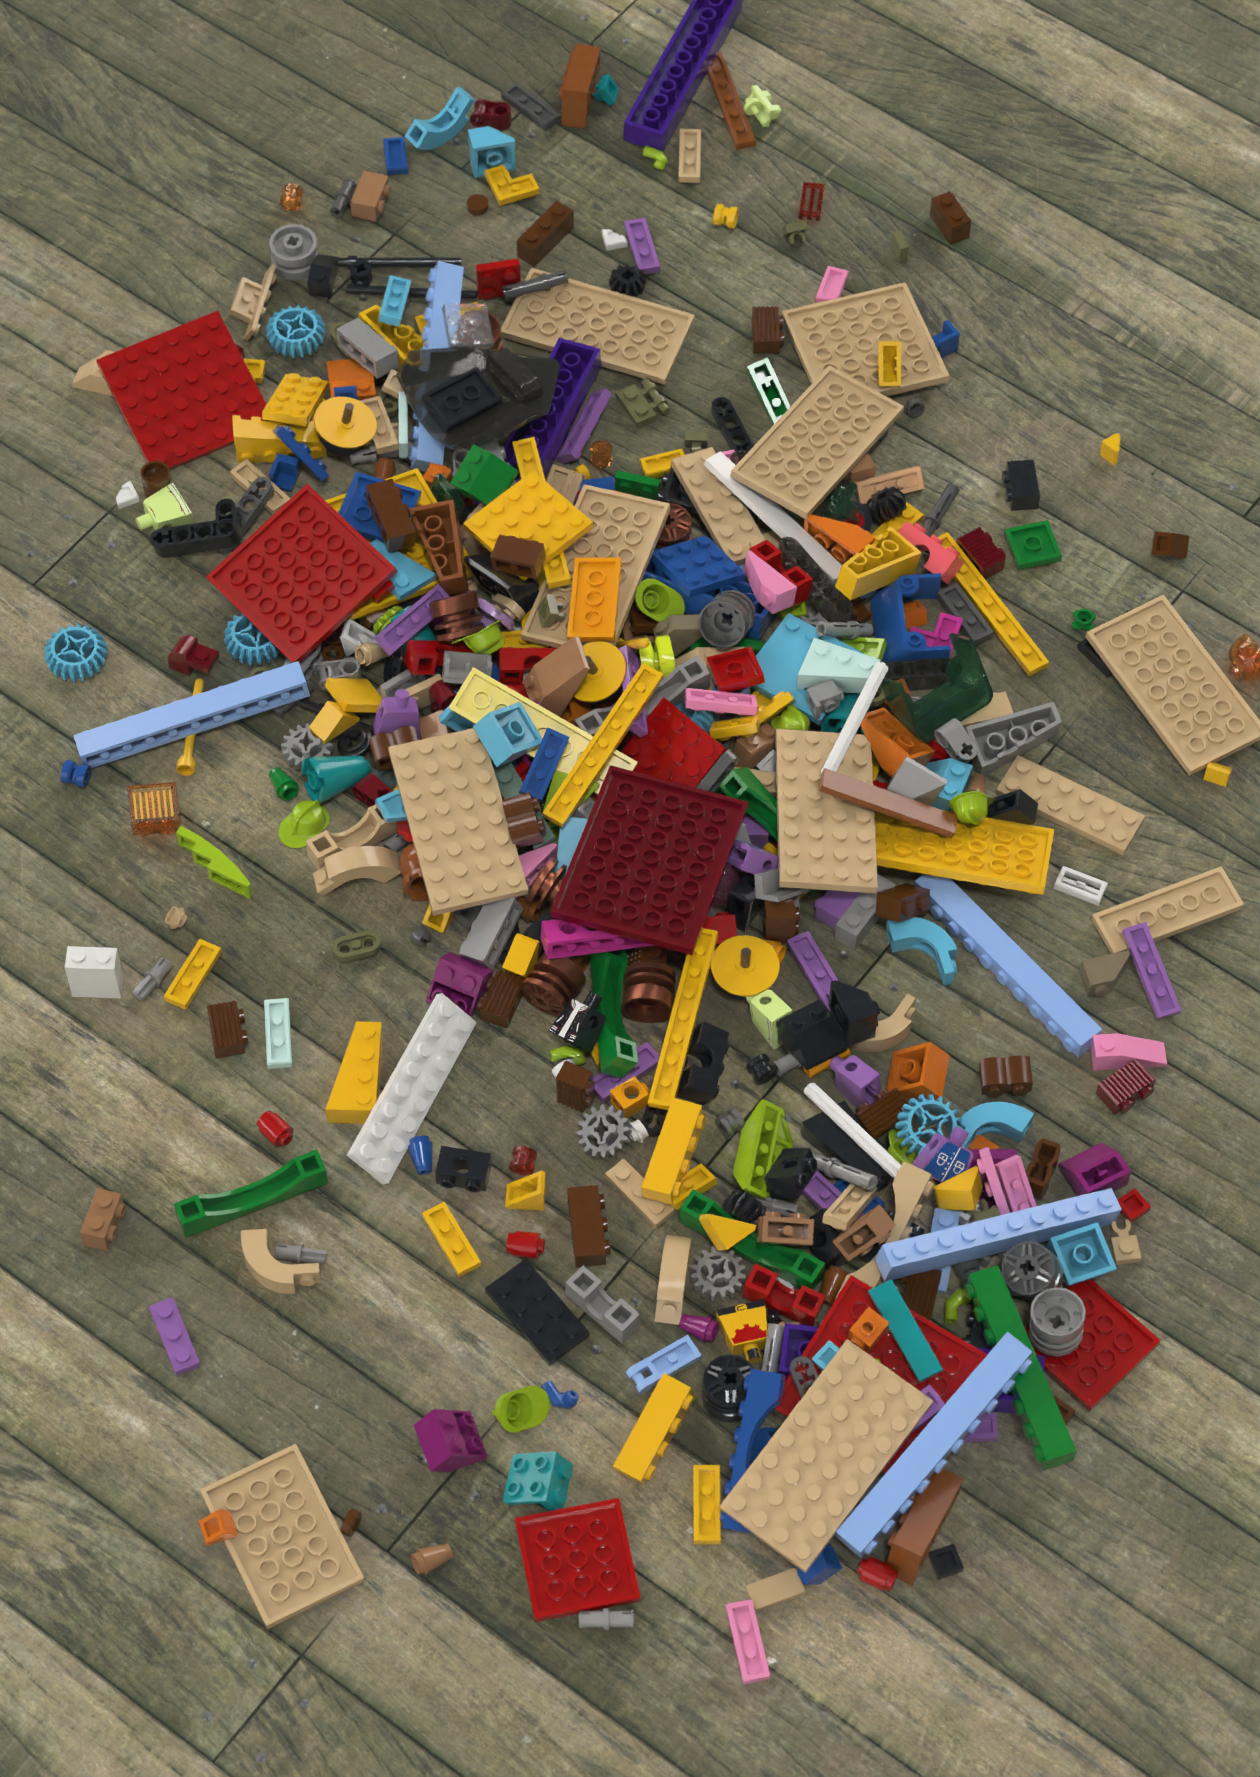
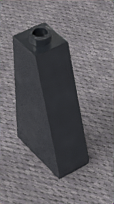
M845 1100L837 1104L862 1127ZM824 1112L802 1122L801 1135L824 1156L830 1159L837 1158L845 1165L877 1176V1191H881L889 1185L891 1175Z

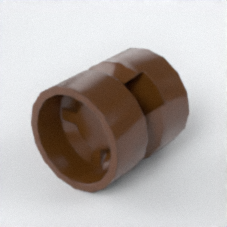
M150 461L141 469L142 484L146 498L172 483L170 469L162 461Z

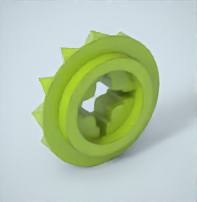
M400 606L388 609L386 613L377 619L373 626V632L378 635L385 626H389L392 623L391 619L403 609Z

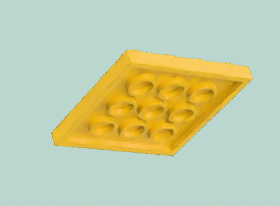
M531 471L463 523L464 529L491 553L499 534L543 543L546 553L543 566L594 528L593 522L534 471ZM519 576L523 581L528 579V577Z

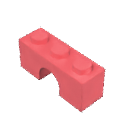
M906 521L898 533L920 552L930 551L929 560L924 565V568L932 574L941 573V580L949 585L965 563L958 558L960 553L951 546L947 549L941 546L943 541L933 534L931 537L925 534L927 530L918 523L911 525Z

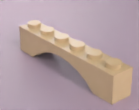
M903 1161L892 1183L895 1193V1225L891 1229V1236L885 1244L910 1237L912 1229L909 1227L913 1219L917 1220L923 1210L922 1200L924 1196H930L935 1185L932 1182V1174ZM876 1256L865 1266L846 1276L837 1296L850 1275L873 1288L884 1283L875 1261Z

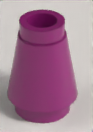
M683 1314L679 1322V1328L704 1342H713L719 1331V1322L715 1321L713 1317Z

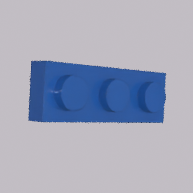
M278 425L273 430L277 437L319 480L324 481L329 476L325 471L327 469L326 465L319 458L314 460L309 455L312 451L303 442L299 444L294 439L296 434L288 426L284 428Z
M551 728L546 729L521 786L520 794L530 792L532 797H537L541 803L569 740L568 736Z

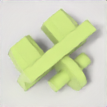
M754 85L751 87V95L745 100L744 111L747 115H755L763 127H769L771 120L779 118L781 108L778 105H771V95L768 91H761L758 85Z

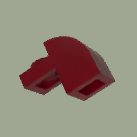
M182 636L168 655L169 668L188 676L191 675L194 669L209 674L219 658V651L199 644L194 636Z

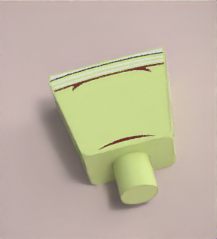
M173 483L143 501L145 514L136 518V523L141 531L153 526L154 530L194 523L191 510Z
M766 990L754 996H746V1000L750 1004L753 1024L774 1050L782 1046L778 1040L779 1019L791 1014L792 1009L772 990Z

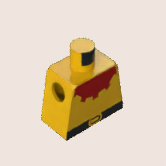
M764 1299L716 1310V1321L719 1322V1330L731 1354H744L746 1360L751 1364L759 1363L762 1360L760 1350L765 1349L768 1332Z

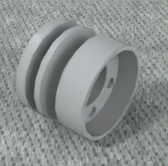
M1053 1287L1045 1289L1036 1295L1031 1304L1029 1337L1031 1343L1038 1351L1048 1356L1060 1357L1068 1355L1078 1348L1083 1337L1085 1307L1083 1301L1076 1293L1066 1288Z

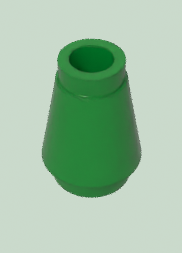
M280 767L273 768L269 772V777L277 796L285 801L292 800L299 792L298 783Z

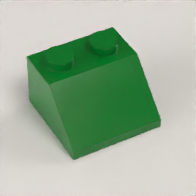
M473 444L450 484L460 494L487 506L511 487L519 471L491 452Z

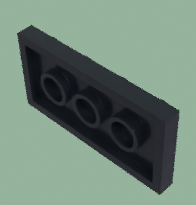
M526 1259L485 1288L486 1294L548 1366L552 1365L590 1336V1332Z

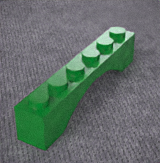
M748 767L733 769L720 783L719 787L728 797L749 802L747 813L763 825L778 842L777 801ZM809 889V892L816 891L817 889Z
M626 949L590 954L593 992L603 998L596 1011L606 1016V1021L598 1037L600 1068L602 1073L623 1078L638 1064L636 1042L627 1034L621 1015L622 984L628 963Z
M316 1149L293 1158L274 1173L249 1185L221 1193L197 1194L173 1203L176 1216L183 1234L187 1238L328 1184L327 1171Z
M694 1189L688 1195L679 1211L680 1223L707 1238L709 1236L699 1221L700 1215L712 1214L735 1220L714 1200ZM755 1232L750 1233L728 1249L730 1251L734 1250L735 1254L753 1264H758L779 1274L778 1277L799 1290L802 1285L815 1290L824 1275L825 1263L802 1250L788 1248L779 1244L756 1243L757 1234Z

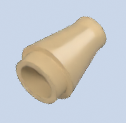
M361 643L355 648V658L359 661V664L365 666L382 658L389 657L377 643Z

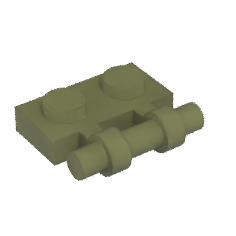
M644 378L641 381L643 389L639 390L636 384H633L616 392V399L636 428L656 421L657 414L655 412L661 411L663 415L670 412L667 400L664 396H660L658 387L649 378ZM651 397L654 402L649 404L646 398Z

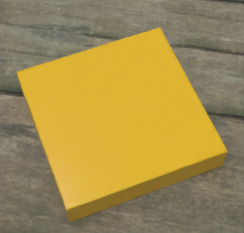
M327 678L324 686L344 712L377 713L382 697L368 679Z

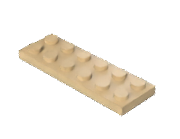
M710 447L673 458L671 466L715 544L737 565L744 564L749 549L765 541L746 505L704 466L706 459L716 454L714 449Z
M1017 755L996 789V795L998 796L1021 789L1038 802L1037 815L1120 855H1124L1145 819V815Z
M1220 866L1092 914L1091 920L1108 950L1113 954L1129 950L1122 934L1124 928L1146 922L1155 943L1242 910L1244 903L1224 869Z

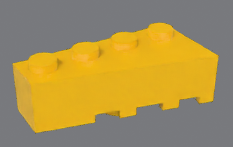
M374 305L359 313L358 318L362 322L368 324L378 335L380 334L391 346H395L398 350L399 368L395 369V371L401 373L405 364L419 370V367L422 366V360L419 359L425 340H422V337L415 333L414 328L401 323L399 327L379 322L378 318L381 307L378 305Z
M232 415L237 464L242 463L246 459L251 463L274 462L278 453L298 458L273 432L278 425L284 428L288 426L296 434L294 439L299 444L303 442L312 451L309 455L313 459L327 457V449L319 440L314 421H309L307 426H300L276 421H261V417H251V420H243L240 416Z
M890 526L886 529L885 534H880L876 537L875 542L871 545H866L861 553L855 554L842 565L835 587L849 600L860 597L891 584L903 575H913L922 552Z
M356 1022L325 1108L327 1123L364 1124L379 1098L383 1043L381 1022Z
M677 1098L672 1099L641 1186L643 1197L672 1205L675 1197L680 1196L682 1190L681 1182L684 1175L688 1173L690 1160L705 1127L706 1116L703 1115L702 1105Z
M665 1373L662 1374L613 1465L616 1471L642 1485L645 1484L646 1480L650 1481L657 1469L656 1463L667 1452L671 1438L678 1431L684 1416L696 1398L691 1387Z

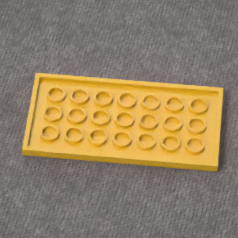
M944 810L946 812L955 814L954 811ZM874 811L876 861L878 866L923 873L935 877L951 878L958 881L979 883L981 885L996 886L1008 890L1024 891L1030 894H1044L1054 829L988 817L981 820L979 825L973 823L964 824L957 819L955 834L952 838Z

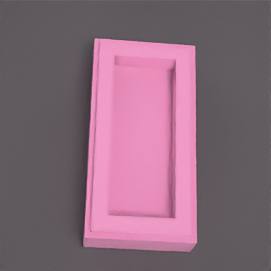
M828 266L816 295L815 303L840 298L849 271Z

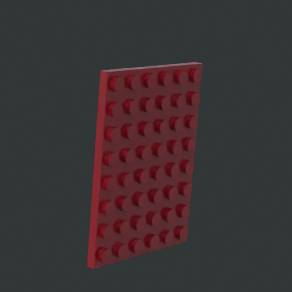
M610 765L552 906L550 917L693 956L746 815L749 802Z

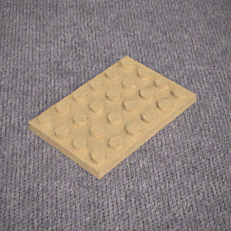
M296 1444L200 1489V1494L210 1514L219 1509L229 1511L232 1514L237 1536L225 1540L224 1543L267 1629L365 1582L364 1576Z

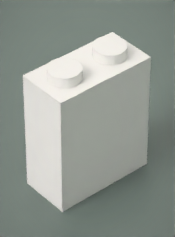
M67 946L65 971L72 997L121 998L124 976L117 948Z

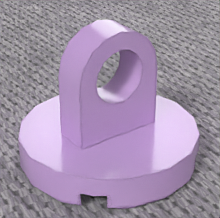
M478 598L480 606L476 609L480 612L479 615H482L483 619L474 621V626L484 624L485 627H488L494 622L502 620L498 627H502L507 631L512 630L515 624L511 618L504 613L498 612L495 606L489 602Z

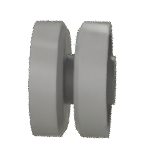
M290 224L282 226L271 235L269 247L271 263L276 265L275 273L286 280L297 281L307 278L311 263L318 254L317 240L312 230L303 225Z

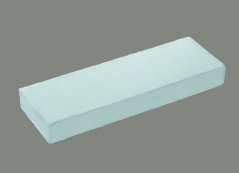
M398 392L399 458H407L408 396L406 392Z
M289 998L264 1000L267 1068L292 1067Z

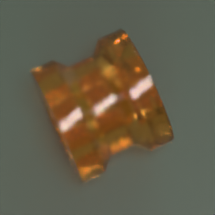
M293 183L284 185L280 205L287 210H298L304 194L302 187Z
M597 440L591 444L590 461L596 468L609 467L613 461V449L608 441Z

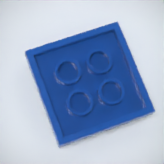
M356 472L339 514L364 538L373 541L377 539L384 543L366 501V485L385 480ZM395 483V486H399L401 489L403 504H407L408 508L417 507L421 498V491Z
M706 535L654 550L650 559L689 598L744 581L746 572Z

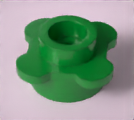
M1080 609L1073 612L1074 621L1071 624L1073 629L1086 631L1094 629L1093 620H1095L1096 615L1088 609Z

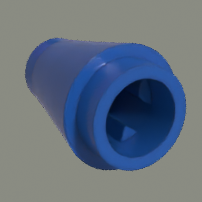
M429 1136L411 1138L408 1149L417 1174L425 1175L431 1173L433 1142L430 1141Z

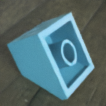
M489 126L468 130L469 160L474 178L484 176V170L503 164L508 172L516 171L515 139Z
M521 702L489 712L473 726L496 767L518 759L538 747L542 741V737Z
M952 758L927 763L926 768L948 780L931 806L953 811L949 807V801L958 794L965 792L971 779L973 765Z
M1098 1222L1051 1237L1046 1246L1060 1260L1064 1269V1281L1068 1286L1117 1270Z

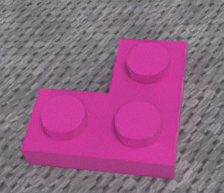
M941 612L934 633L911 626L910 632L921 633L926 638L927 647L950 646L951 658L963 618Z

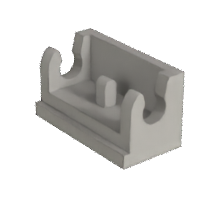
M444 651L443 682L463 684L473 667L491 677V654Z

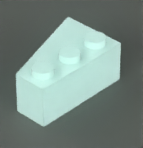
M814 638L798 673L797 690H804V688H810L833 679L836 686H840L843 692L861 693L875 663L881 662V660Z

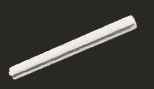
M884 662L875 663L820 773H822L824 768L837 772L888 671V667Z
M809 1083L804 1089V1094L895 1179L901 1164L815 1083Z

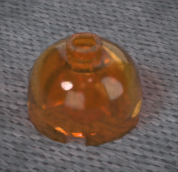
M1246 634L1238 637L1229 649V661L1232 664L1229 669L1237 678L1243 676L1248 680L1260 679V650L1258 649V644Z

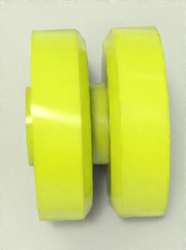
M669 635L656 637L654 652L650 640L648 647L635 649V652L640 655L641 665L644 663L663 673L664 678L675 669L674 653Z

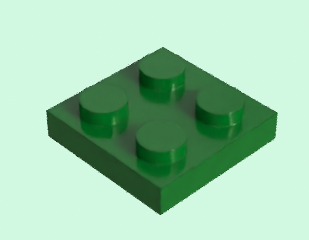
M1048 520L1004 530V536L1017 570L1061 561L1062 554Z

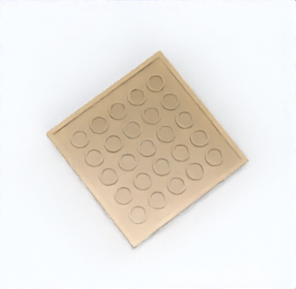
M906 282L781 311L784 325L811 384L828 366L839 370L884 396L949 382L950 375ZM878 341H901V386L878 385Z

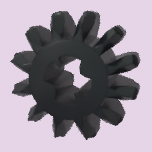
M627 263L625 267L619 265L617 269L612 270L609 285L611 291L637 298L638 294H643L646 278L643 269H638L637 265L630 267Z
M895 486L885 487L881 491L878 490L867 501L871 517L879 523L895 519L896 516L901 515L902 511L907 508L903 493L899 488H895Z
M742 1190L732 1191L726 1197L722 1206L723 1210L735 1220L754 1224L756 1228L758 1217L765 1216L766 1212L765 1207L762 1206L760 1201L755 1199V1196H751L748 1192L744 1193Z

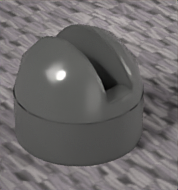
M913 397L907 401L906 410L911 417H918L925 411V406L919 398Z
M421 925L412 933L410 939L418 946H426L425 939L431 941V933L424 925Z

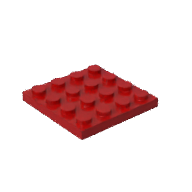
M663 697L647 717L648 734L642 737L634 734L621 753L638 762L634 772L696 788L727 749L673 703Z
M1089 1279L1066 1288L1076 1293L1083 1301L1085 1307L1083 1337L1078 1348L1068 1355L1057 1357L1048 1356L1038 1351L1033 1344L1032 1347L1036 1355L1045 1356L1044 1371L1087 1410L1091 1411L1160 1344L1161 1340L1096 1282ZM1028 1324V1325L1025 1327V1330H1026V1333H1027V1335H1028V1337H1029V1324Z
M619 1498L515 1518V1526L535 1622L579 1614V1611H595L641 1601Z

